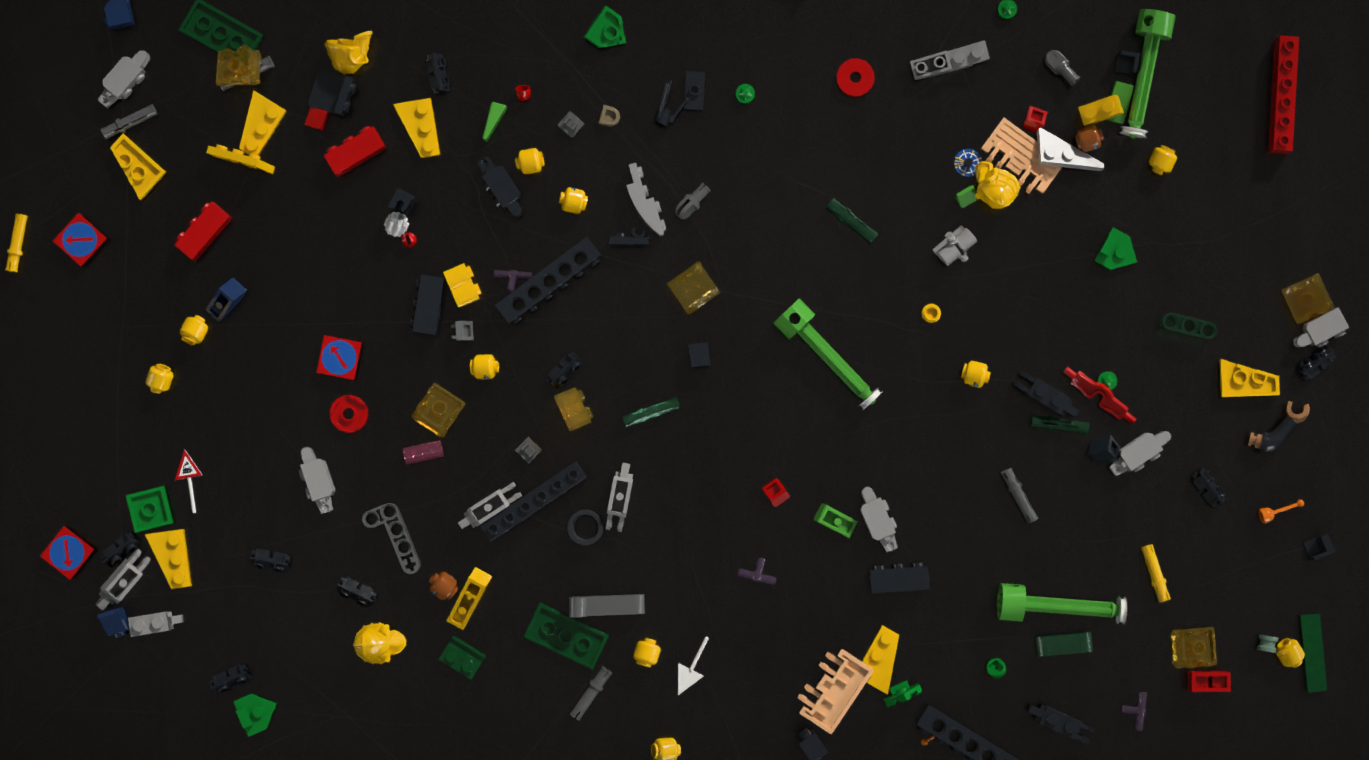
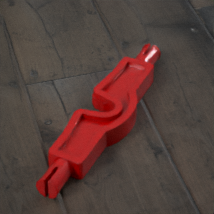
M1068 366L1063 371L1065 375L1072 379L1071 384L1078 388L1087 398L1092 399L1096 394H1101L1103 398L1099 402L1100 408L1119 420L1124 418L1131 425L1136 421L1137 418L1127 412L1129 408L1116 399L1106 385L1094 382L1081 371L1076 373Z

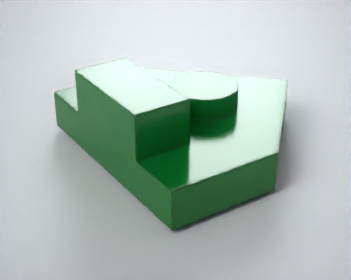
M604 6L588 28L584 38L598 48L625 44L626 39L623 31L622 17L609 7Z
M1112 227L1094 262L1109 270L1137 263L1130 236Z
M907 680L890 687L889 690L892 695L883 700L886 706L890 707L895 705L897 701L900 703L911 699L912 694L917 695L921 693L922 688L919 683L909 687Z
M252 693L233 701L237 709L238 718L243 729L245 728L248 737L268 728L277 703Z

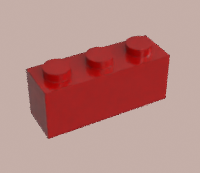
M367 126L359 131L360 134L356 137L350 136L343 140L344 144L338 147L336 145L332 146L326 151L327 154L324 157L337 177L387 149L374 126L371 128Z
M213 201L210 204H205L201 209V215L198 218H193L188 225L189 229L185 233H180L176 238L175 246L193 261L200 257L232 219L229 214Z

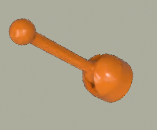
M1298 500L1297 503L1274 511L1267 507L1259 509V518L1263 524L1269 523L1274 519V514L1295 507H1303L1304 501Z

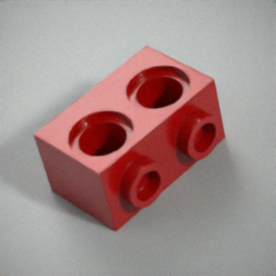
M1187 671L1188 691L1231 692V672Z

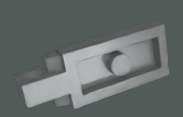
M167 611L128 618L131 637L174 629V624L184 622L183 615L172 616V612Z

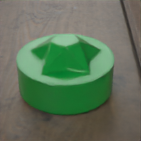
M1012 0L1001 1L997 8L998 15L1003 19L1013 18L1017 12V5Z
M742 84L737 88L736 98L740 103L747 104L754 99L755 91L751 85Z
M1106 371L1098 376L1097 382L1106 385L1112 390L1117 385V377L1114 373Z
M994 658L987 663L986 670L992 678L998 679L1005 675L1006 665L1001 659Z

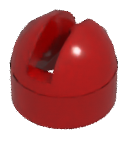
M520 85L515 88V93L519 100L526 101L530 98V86Z
M408 232L402 236L401 242L406 248H412L416 245L417 238L413 233ZM407 235H409L410 241L412 243L410 245H408L406 239Z

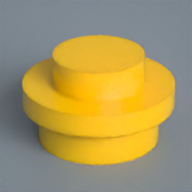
M928 304L922 309V318L926 322L934 323L939 320L941 311L937 305Z

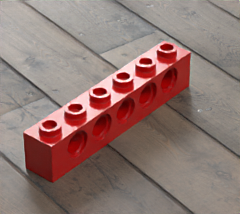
M1279 36L1275 39L1268 153L1288 154L1293 151L1299 37Z

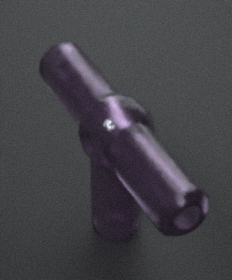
M495 270L494 277L509 278L507 291L512 293L515 290L516 279L529 280L532 278V272Z
M760 557L758 558L755 572L745 569H739L738 576L753 579L755 582L775 585L777 580L776 577L762 574L765 559Z
M1146 692L1139 693L1138 707L1123 705L1121 709L1122 713L1137 715L1135 725L1137 731L1143 730L1144 716L1147 712L1145 708Z

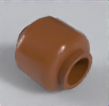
M1095 125L1079 128L1075 135L1078 148L1084 152L1099 149L1101 141L1104 140L1102 130H1097Z
M447 572L435 573L429 580L431 583L429 591L440 600L451 599L458 590V587H456L457 581Z

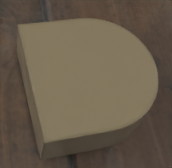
M603 105L599 124L609 127L617 125L620 120L619 111L614 107Z

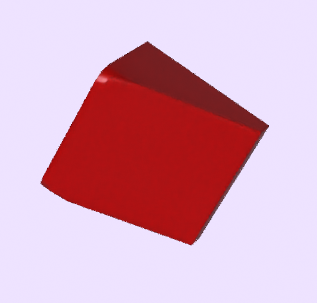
M1029 106L1023 129L1037 133L1039 128L1043 129L1048 112Z
M310 107L304 125L323 131L329 113L325 110Z
M778 478L761 488L774 507H777L790 497Z

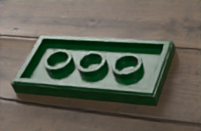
M195 0L178 30L243 68L247 67L264 37L263 34L203 0Z
M541 602L524 635V638L591 670L594 669L609 637V634L573 617H569Z

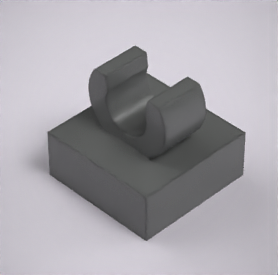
M569 111L558 124V127L573 138L585 124Z
M455 321V324L451 325V328H456V335H452V338L456 339V341L474 340L473 321Z
M527 437L515 451L529 464L542 449Z

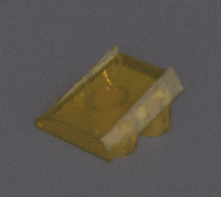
M243 45L237 51H233L230 48L218 51L216 85H257L261 83L259 78L262 57L259 50H252L249 46Z
M699 261L667 283L688 315L720 293Z
M1315 274L1282 289V293L1297 324L1334 308L1333 302L1319 274Z
M433 383L411 417L415 422L426 427L438 437H444L466 403L441 386Z
M1213 627L1172 631L1170 634L1173 652L1172 663L1176 669L1217 665L1215 631Z

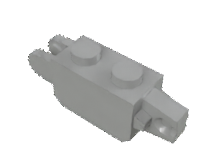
M141 50L132 59L122 57L103 79L105 89L98 99L99 102L109 108L118 99L122 101L123 98H128L133 91L132 88L136 84H140L145 78L144 74L146 71L144 68L150 61V55L146 51Z
M1161 431L1156 435L1143 433L1120 449L1118 461L1113 462L1109 466L1110 470L1115 476L1126 471H1139L1145 466L1144 462L1149 459L1152 462L1161 456L1159 453L1163 450L1161 446L1171 440L1170 433L1167 431Z
M304 447L300 452L304 464L300 465L299 474L302 481H306L307 488H305L307 497L316 502L321 514L333 510L331 496L335 492V487L326 461L316 459L313 449Z
M622 463L621 472L616 471L613 478L607 509V530H610L612 517L616 515L620 516L617 531L622 532L633 484V474H629L630 464Z
M513 482L502 490L495 491L467 509L464 513L466 518L458 522L460 527L464 529L470 524L473 528L479 526L522 497L521 493H516L508 500L505 497L504 493L514 489L515 483Z
M862 488L861 495H863L865 504L861 505L860 512L871 538L879 540L886 552L898 548L894 533H896L894 529L897 528L893 517L889 518L887 511L889 507L886 500H882L881 497L876 498L872 488Z
M139 549L128 560L125 558L100 588L99 595L101 597L96 602V606L104 610L109 603L112 605L115 602L119 603L141 578L142 571L150 562V558L145 557L137 567L133 563L141 554Z

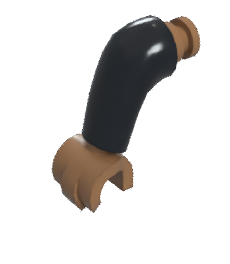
M1288 401L1286 408L1287 417L1272 432H1265L1264 435L1258 434V436L1251 432L1248 446H1251V444L1255 445V448L1260 449V453H1270L1278 449L1290 435L1296 423H1301L1307 418L1310 411L1309 404L1303 406L1301 414H1294L1291 411L1293 402Z

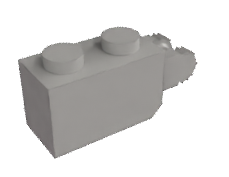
M1339 307L1305 323L1302 328L1304 333L1294 338L1293 343L1297 348L1305 347L1309 344L1311 346L1317 345L1319 348L1329 343L1327 339L1333 336L1336 339L1346 334L1344 330L1348 329L1349 326Z

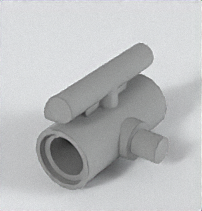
M961 225L953 233L947 232L945 234L946 238L932 249L947 266L957 258L961 259L962 262H966L968 260L967 250L977 242L975 236Z

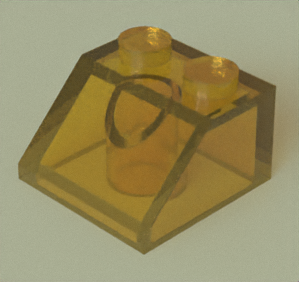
M575 387L554 396L570 432L592 423L591 418H593L590 408H585L582 402L586 399L581 390L577 391Z

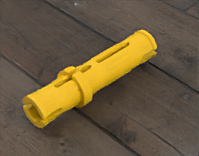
M15 214L10 248L7 249L6 271L18 272L19 259L23 254L21 249L28 218L26 215Z
M1153 544L1141 547L1151 576L1152 587L1154 586L1158 602L1170 600L1171 598L1165 584L1167 581L1166 578H1163Z

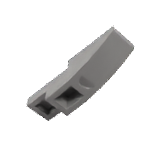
M984 40L950 51L946 50L910 61L914 78L918 80L970 67L973 64L990 60Z
M636 163L629 164L633 183L626 186L633 205L644 222L657 235L662 237L664 236L663 231L667 229L664 219L660 220L658 213L661 212L659 201L655 202L654 197L646 199L649 193L647 186H642L640 179L644 178L641 166L637 167Z

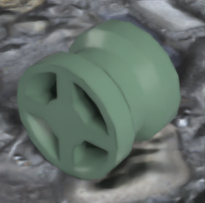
M1259 634L1260 644L1257 646V650L1276 653L1275 645L1279 638Z

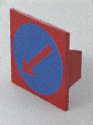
M78 213L53 242L77 264L82 266L107 238Z
M324 335L316 373L354 380L362 342Z
M63 526L40 557L71 580L94 549Z

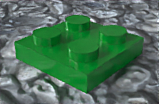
M165 486L126 495L135 533L174 523Z

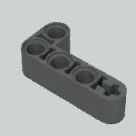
M387 503L365 512L362 521L366 527L374 528L382 524L385 525L404 572L407 574L418 572L421 562L398 506L393 503ZM388 506L394 508L395 513L392 517H388L385 514V509ZM369 514H374L377 517V521L373 525L367 521ZM395 524H399L402 527V532L399 535H395L392 532V527ZM402 542H406L409 545V550L406 553L401 552L399 549ZM411 553L413 554V556L409 558L411 562L416 563V565L414 566V570H412L411 568H407L409 561L408 558L403 559V556H407Z
M644 594L569 597V617L645 614Z

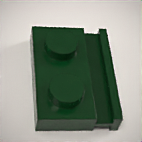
M453 635L438 660L472 680L486 655Z

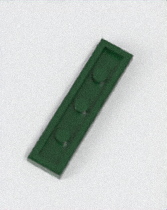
M1320 614L1299 615L1302 649L1305 653L1303 660L1306 691H1327Z

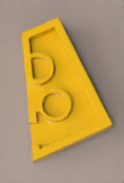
M253 90L239 149L248 155L251 153L259 156L287 111Z
M431 98L393 104L421 158L440 155Z
M122 134L110 147L137 193L139 200H142L167 173L125 134Z
M218 144L216 147L208 146L206 153L214 157L237 164L241 162L245 166L254 169L259 168L267 173L273 174L275 167L261 161L258 155L249 153V156H245L243 151L233 149L230 152L227 151V147Z
M1219 359L1221 397L1280 395L1279 376Z
M185 530L145 534L171 589L192 586Z
M882 625L862 662L874 669L866 683L888 695L899 634Z

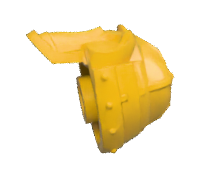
M372 31L355 35L354 40L338 39L326 41L324 45L335 70L343 75L352 74L362 65L369 62L367 53L370 38L373 34Z
M987 161L979 162L975 166V175L979 183L975 197L981 199L993 209H1002L1009 206L1018 196L1021 188L1016 177L1003 169L993 168V164Z
M381 622L371 623L363 626L356 633L353 646L357 655L364 662L382 665V663L390 661L391 655H396L405 648L406 638L399 631H390L389 625H384Z

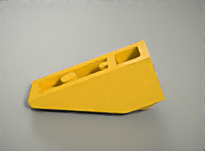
M475 567L465 583L447 622L464 630L492 578L491 575Z

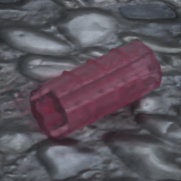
M441 440L403 448L406 465L444 457Z

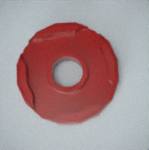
M859 58L849 59L838 69L836 75L837 84L844 94L851 97H860L872 88L874 71L864 60ZM858 73L861 76V80L854 83L851 81L850 75Z
M344 395L332 403L330 419L333 426L339 431L354 433L366 424L368 408L359 397ZM348 408L354 411L352 419L344 417V411Z

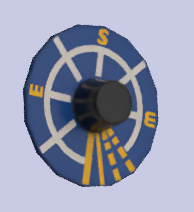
M963 149L955 157V169L962 176H975V166L982 162V158L973 149Z

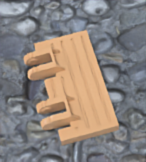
M1005 118L1001 120L981 148L985 153H988L992 147L994 148L986 159L990 163L998 151L1004 155L1001 161L997 163L996 168H1001L1005 161L1010 159L1005 166L1017 176H1019L1022 170H1025L1018 180L1019 185L1025 182L1029 174L1035 179L1026 188L1028 194L1038 181H1040V184L1036 190L1043 194L1062 168L1038 165L1037 141Z
M841 649L837 655L844 661L829 652L825 655L829 660L839 665L837 671L830 668L826 663L820 662L819 664L822 669L833 675V678L824 674L816 686L818 690L808 684L804 686L806 691L818 697L817 701L814 703L802 694H799L797 697L812 708L810 710L803 706L799 713L830 734L838 726L874 672V669L844 649Z

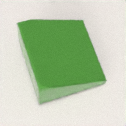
M971 185L955 195V199L961 208L977 200L974 186Z

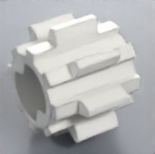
M392 212L391 215L389 214L386 217L384 226H386L385 231L394 237H401L409 226V223H407L408 218L400 212Z

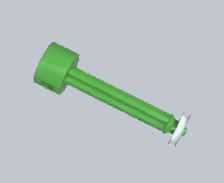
M1140 9L1135 33L1145 37L1129 120H1127L1129 127L1121 126L1122 132H1119L1120 134L1130 136L1131 138H1147L1145 134L1148 131L1141 129V126L1144 124L1160 40H1170L1172 38L1176 18L1174 14L1153 9Z
M799 298L773 324L788 339L797 333L856 396L864 400L859 405L863 410L870 404H874L876 398L882 392H879L878 388L871 392L870 387L808 323L815 314ZM791 314L798 315L799 322L797 324H792L789 321Z
M1001 583L997 596V617L999 620L1022 622L1025 611L1110 618L1116 616V623L1122 622L1124 625L1127 617V598L1121 599L1119 596L1117 603L1114 604L1112 601L1103 602L1026 596L1024 585Z

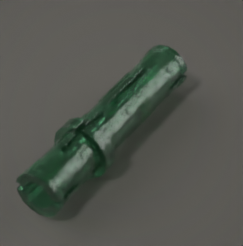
M835 198L827 205L826 208L835 213L841 222L843 220L870 243L878 235L877 232L856 217L850 208H846Z
M674 397L648 408H639L638 411L622 416L627 428L640 422L645 423L647 422L646 420L680 409L677 397Z
M1032 415L1030 427L1046 428L1047 431L1054 429L1088 434L1090 423L1054 418V416Z

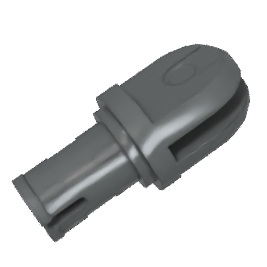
M1057 50L1047 52L1045 55L1046 65L1056 76L1062 75L1071 86H1074L1081 77L1069 67L1070 62Z
M701 183L692 194H686L684 199L675 208L676 216H679L682 220L688 218L695 210L700 208L699 202L711 192L704 183Z

